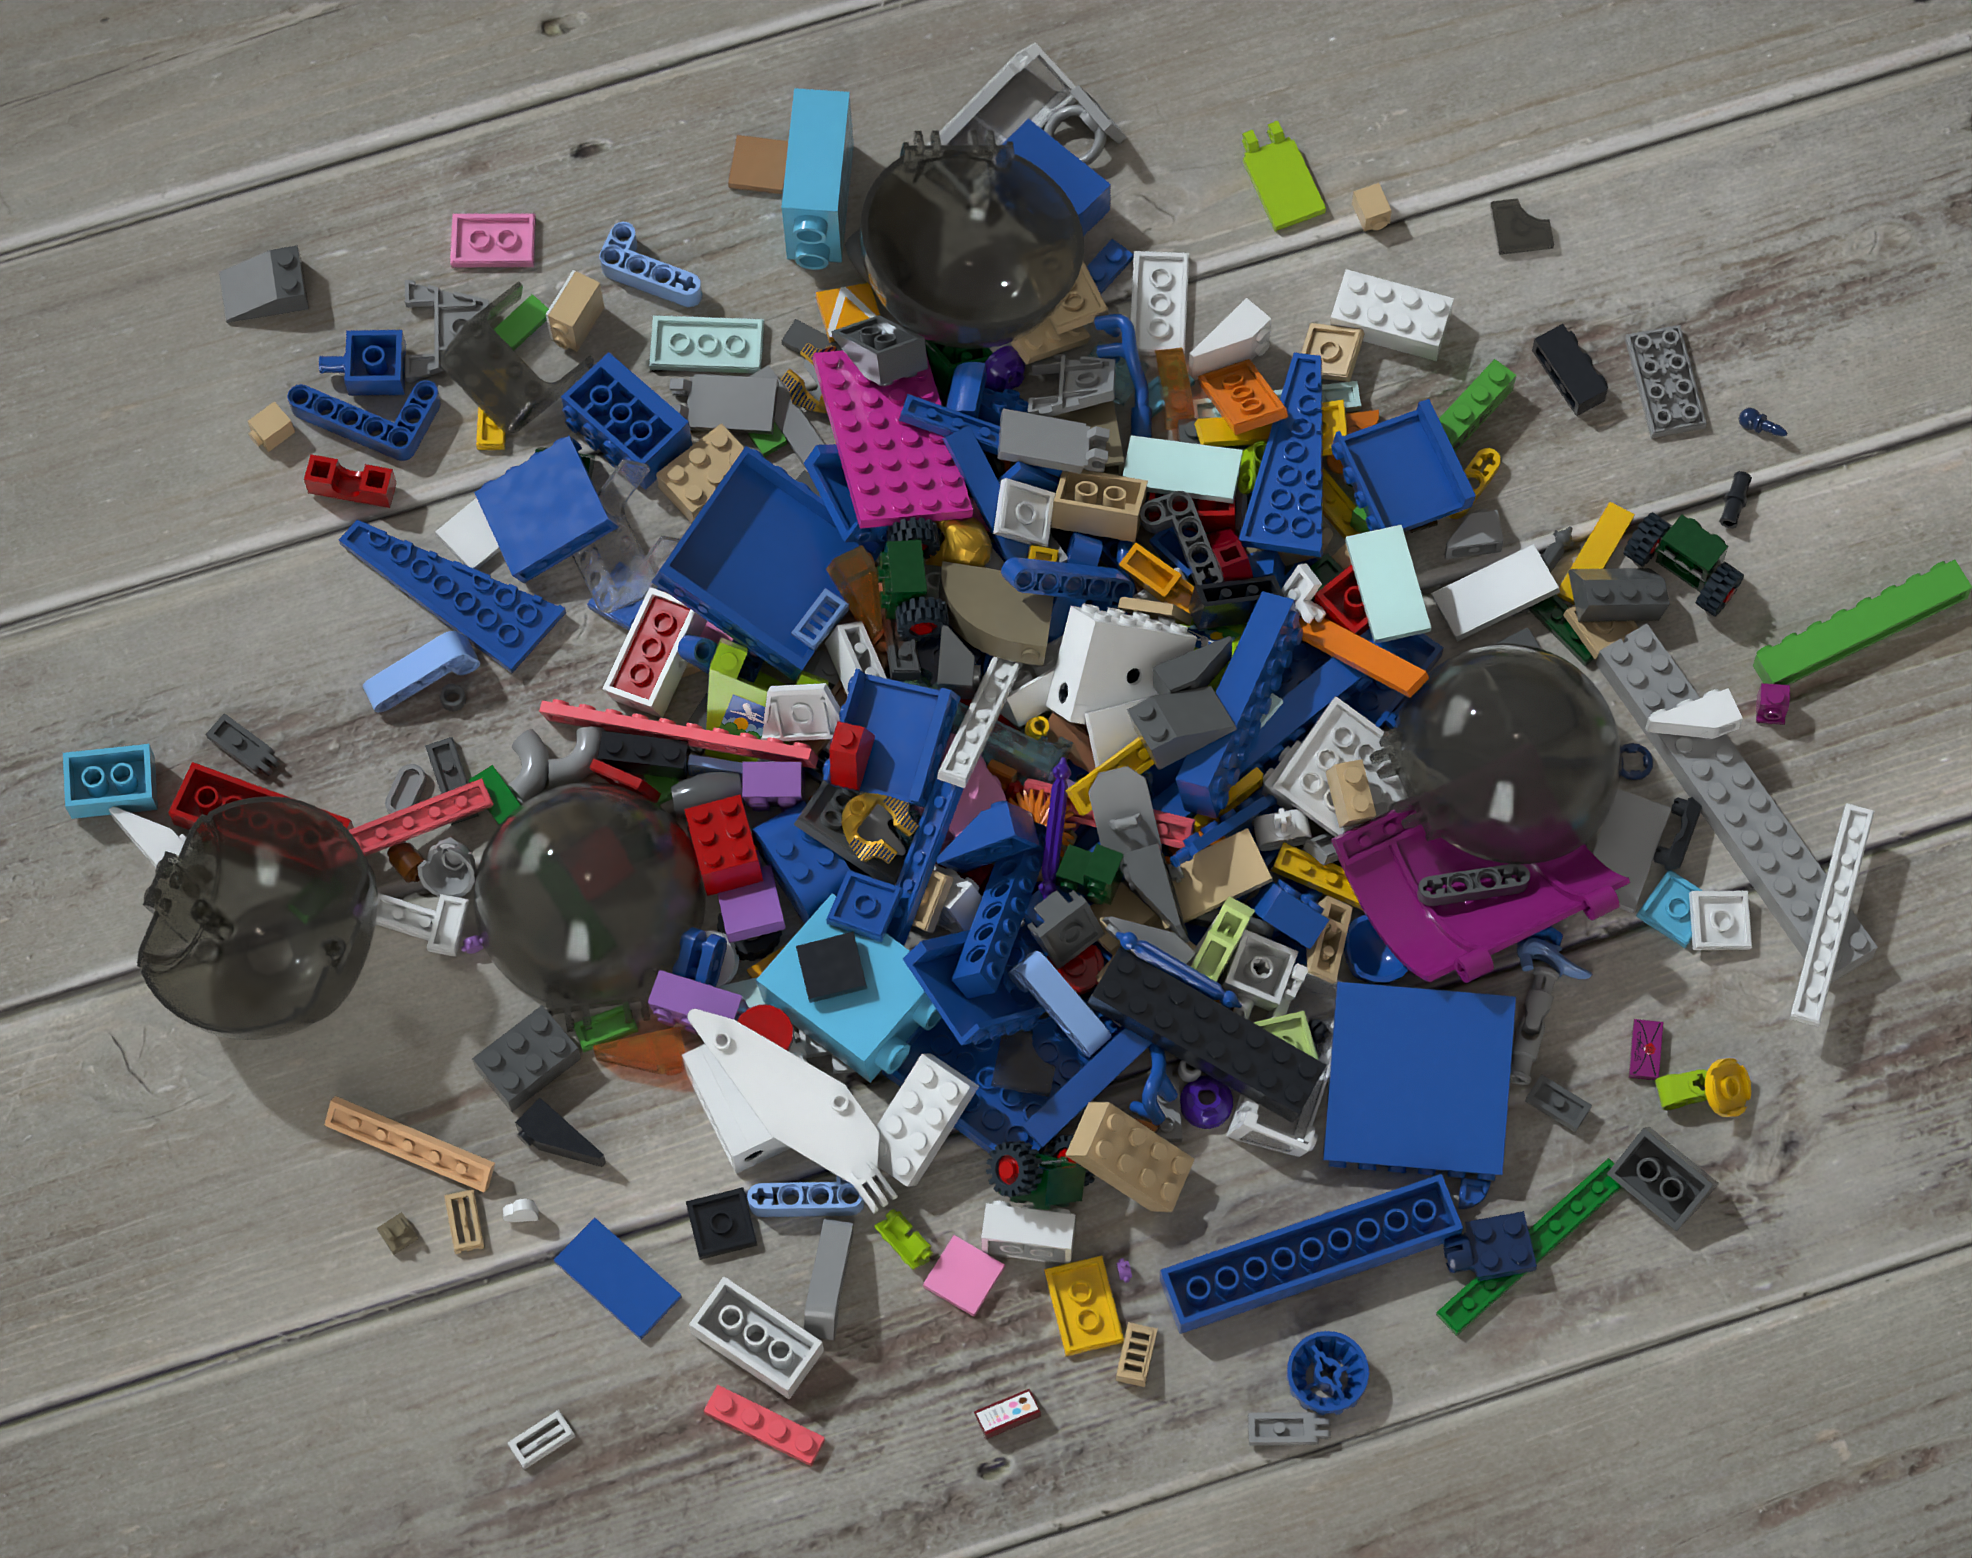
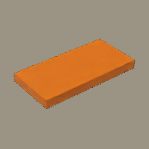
M1250 359L1198 376L1199 385L1235 435L1288 418L1286 407Z

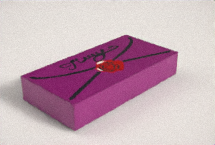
M1641 1019L1633 1020L1628 1078L1653 1081L1659 1078L1663 1022Z

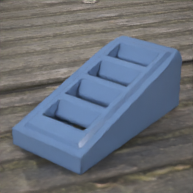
M825 588L791 632V635L815 651L848 612L849 604ZM825 604H828L830 607L835 609L836 612L833 614L827 609H825L823 606ZM818 612H821L823 615L829 618V621H824L816 614ZM813 620L821 625L823 629L820 631L809 622ZM806 628L814 633L816 638L814 640L802 632L803 629Z

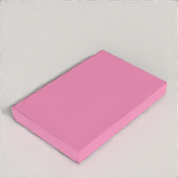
M535 213L452 214L451 268L534 267Z

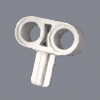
M1280 808L1278 813L1262 815L1252 821L1257 847L1260 851L1280 849L1283 842L1293 847L1299 846L1312 838L1308 817L1299 809L1285 811L1284 808Z

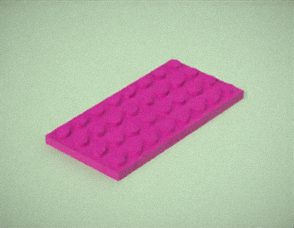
M843 350L814 353L813 364L859 527L891 526L894 522L901 523V519L910 521L912 517H915V520H919L922 517L925 518V521L928 519L943 521L972 518L973 508L965 481L943 441L945 436L899 421L908 394L941 405L928 358V369L917 372V375L914 377H903L894 380V383L891 385L880 386L865 378Z

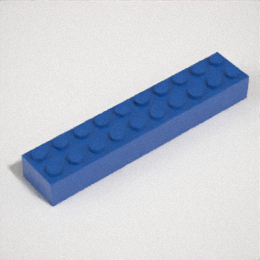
M1442 1174L1161 1269L1159 1280L1179 1334L1442 1245L1445 1239L1462 1235L1463 1226Z

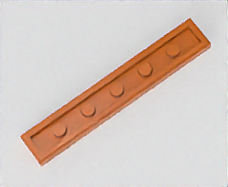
M1302 616L1299 618L1300 627L1303 629L1302 641L1409 698L1429 679L1425 670L1326 618H1323L1321 622H1317L1314 618L1311 623H1306Z

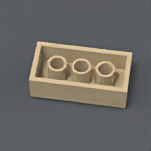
M1088 1102L1065 1155L1151 1212L1173 1211L1195 1160L1110 1102Z

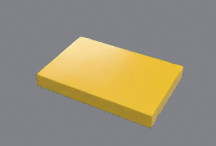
M1102 1255L1044 1269L1065 1356L1124 1343Z

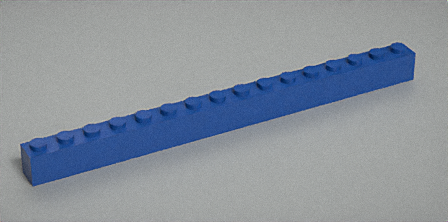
M1369 628L1360 637L1374 644ZM1387 641L1375 644L1395 655V650ZM1334 657L1281 698L1283 704L1260 729L1258 737L1253 738L1250 744L1249 757L1246 762H1242L1239 768L1238 781L1256 767L1262 771L1263 765L1270 759L1272 761L1277 760L1284 751V748L1293 742L1295 744L1297 740L1301 741L1306 736L1307 730L1316 724L1335 696L1347 704L1352 694L1357 690L1359 692L1364 691L1372 683V677ZM1174 782L1151 801L1152 807L1155 810L1191 819L1198 815L1184 810L1177 782ZM1161 844V845H1162V849H1163V848H1166V847L1168 846V845ZM1095 846L1088 851L1093 853ZM1123 875V877H1122L1121 882H1123V881L1125 880V876H1124V875ZM1056 885L1057 891L1068 903L1072 902L1069 893L1062 891ZM1039 890L1031 895L1024 914V922L1027 925L1032 922L1036 928L1044 923L1043 919L1034 909L1037 904L1043 901V896ZM1077 893L1079 896L1081 895L1088 902V904L1091 902L1087 899V896Z

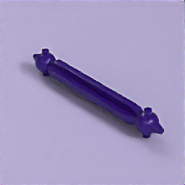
M1061 757L1059 764L1053 768V775L1056 780L1051 789L1041 871L1044 880L1038 886L1043 900L1057 891L1054 880L1059 869L1067 793L1065 790L1068 789L1066 780L1071 776V770L1064 757Z

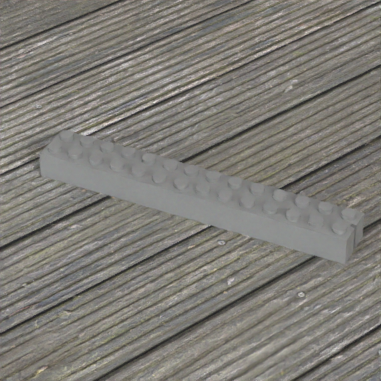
M1646 623L1627 634L1624 642L1622 639H1619L1600 650L1596 665L1689 797H1693L1702 806L1701 814L1805 960L1827 875L1726 734L1710 739L1646 731L1645 727L1648 717L1653 712L1659 709H1666L1668 711L1676 708L1680 702L1687 699H1692L1693 701L1700 699L1677 664ZM1849 909L1830 984L1871 960L1878 948L1851 909Z

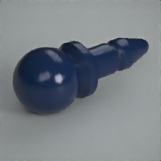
M1745 408L1739 414V423L1744 429H1754L1757 433L1763 430L1775 436H1787L1788 434L1782 426L1767 420V415L1760 414L1755 408Z

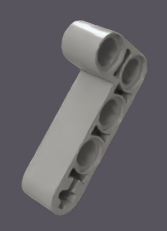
M824 1219L804 1314V1330L816 1338L835 1340L839 1302L853 1239L854 1223Z

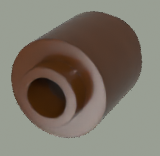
M406 841L391 846L387 851L390 864L406 882H419L418 866L425 860L411 843Z

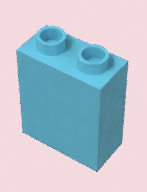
M794 88L781 208L787 259H794L799 266L806 269H823L828 266L829 262L842 263L854 148L850 92Z
M832 893L760 974L756 982L764 1003L781 1009L789 1017L793 1025L867 1081L871 1082L881 1070L888 1074L895 1072L909 1054L910 1045L906 1043L908 1038L919 1026L925 1030H930L940 1021L942 1016L903 961V958L910 951L887 933L882 942L854 933L867 989L809 1003L796 946L849 933V931L827 924V916L836 898Z

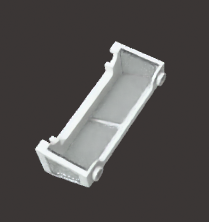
M1034 43L1017 52L909 163L960 205L964 206L971 202L975 205L985 196L986 193L983 190L995 175V157L999 147L1028 118L1041 128L1055 112L1066 106L1073 105L1076 100L1070 92L1076 86L1046 53Z
M1298 963L1292 968L1280 1005L1272 1011H1268L1266 1019L1305 1011L1308 1022L1313 1019H1320L1324 1022L1327 1028L1326 1032L1320 1039V1042H1314L1319 1061L1326 1064V1067L1300 1115L1293 1123L1240 1094L1227 1137L1298 1157L1313 1150L1318 1135L1314 1133L1315 1127H1313V1123L1330 1074L1337 982L1341 981L1337 980L1332 984L1308 973V967Z

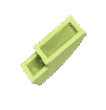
M1229 896L1223 904L1212 928L1209 930L1191 967L1217 982L1255 910Z

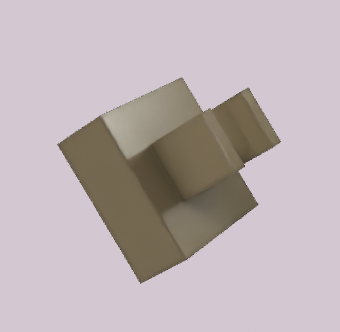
M402 1212L377 1227L379 1234L393 1255L419 1239Z

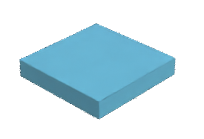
M1668 870L1636 917L1683 948H1686L1692 940L1689 893L1691 891L1703 890L1672 870Z

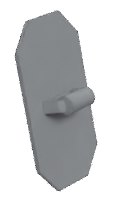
M1128 766L1098 773L1088 793L1101 845L1123 854L1157 843L1162 850L1146 778Z

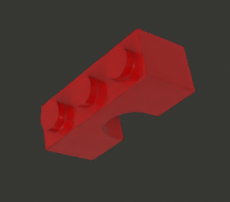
M310 454L304 476V482L309 494L386 508L391 507L397 484L393 469L365 464L364 471H352L341 466L338 459Z

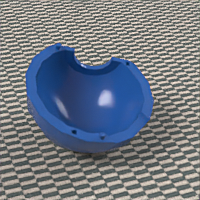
M1366 914L1355 918L1349 924L1344 954L1348 968L1355 978L1372 985H1387L1403 977L1409 969L1386 946Z

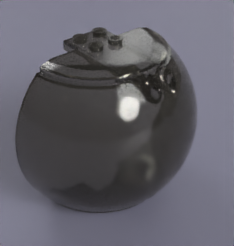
M266 796L242 799L222 805L209 811L208 815L202 814L190 828L179 856L165 851L162 860L158 862L152 884L144 894L143 906L153 914V917L139 947L137 967L141 969V974L151 992L165 1008L184 1022L210 1034L238 1040H267L306 1029L328 1017L340 1007L350 994L362 972L372 944L377 919L378 891L374 871L352 834L336 818L312 804L286 797Z

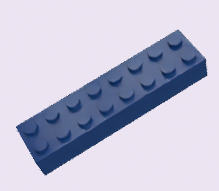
M1266 592L1261 593L1215 692L1237 730L1186 756L1176 777L1185 811L1217 819L1220 810L1225 809L1227 806L1229 790L1232 785H1236L1240 774L1239 768L1242 762H1246L1249 757L1250 744L1253 738H1257L1260 733V719L1263 714L1267 715L1270 711L1272 703L1270 696L1272 693L1274 694V691L1280 689L1284 669L1289 668L1292 662L1294 647L1300 644L1303 637V629L1299 623V612L1296 610L1294 599Z

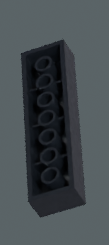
M1119 947L1086 1004L1291 1123L1300 1115L1326 1067V1064L1122 947Z

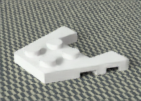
M827 684L770 686L767 693L761 740L767 741L769 737L782 741L832 739L837 722H840L839 714L841 708ZM758 759L757 762H775V761H769V760H764V759Z

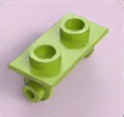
M890 1210L885 1216L886 1220L874 1225L882 1238L901 1256L903 1262L909 1265L912 1270L930 1262L929 1257L933 1254L931 1251L932 1246L928 1244L918 1231L913 1232L911 1236L907 1234L913 1226L903 1216L901 1211Z

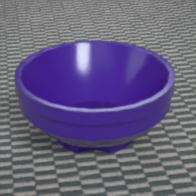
M1010 345L997 349L985 362L987 373L985 388L995 392H1004V389L1019 387L1024 380L1025 362Z
M1209 1075L1200 1076L1197 1080L1188 1082L1182 1090L1180 1096L1181 1113L1191 1125L1197 1128H1216L1225 1123L1232 1113L1233 1096L1231 1090L1227 1085ZM1203 1090H1211L1215 1094L1216 1100L1210 1105H1204L1198 1099L1199 1093Z

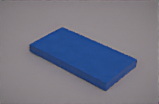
M595 1217L554 1259V1263L640 1340L682 1298V1295Z

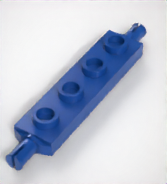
M1269 794L1254 802L1252 797L1236 806L1239 810L1238 813L1232 809L1219 817L1221 821L1219 825L1214 820L1202 828V836L1196 832L1182 842L1185 847L1170 857L1171 864L1174 867H1179L1184 862L1192 860L1194 854L1256 814L1265 813L1268 808L1277 803V799Z

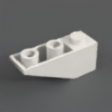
M1729 688L1722 691L1714 689L1704 694L1703 698L1695 701L1687 699L1680 702L1676 708L1668 711L1666 709H1659L1653 712L1648 717L1645 729L1647 732L1713 739L1738 730L1743 718Z

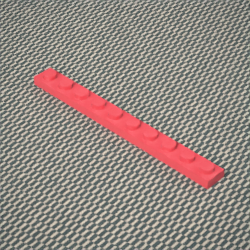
M553 699L552 702L542 701L539 710L547 721L580 727H601L605 731L688 741L691 747L775 762H802L803 767L816 769L818 757L811 749V746L795 742L793 746L784 744L782 740L771 737L767 738V741L760 740L749 733H740V736H737L721 728H713V731H709L693 723H686V726H681L665 718L654 721L649 720L645 715L637 713L632 714L631 717L622 715L620 711L614 709H606L603 712L586 704H579V707L570 706L569 703L559 699Z

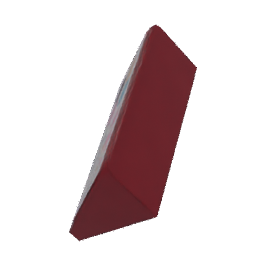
M1027 1389L976 1410L974 1415L985 1440L1041 1417V1411L1030 1389Z

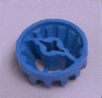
M1322 1331L1305 1337L1295 1346L1289 1357L1286 1379L1291 1395L1296 1397L1301 1403V1407L1306 1410L1309 1408L1322 1416L1326 1413L1339 1415L1344 1410L1350 1407L1353 1408L1362 1395H1364L1369 1379V1365L1365 1353L1353 1339L1338 1332ZM1313 1364L1315 1367L1314 1382L1307 1385L1306 1372L1309 1366ZM1323 1370H1326L1327 1373L1333 1372L1332 1380L1327 1376L1322 1377ZM1346 1371L1348 1382L1342 1391L1341 1373ZM1317 1387L1322 1391H1327L1331 1398L1317 1396L1311 1389Z

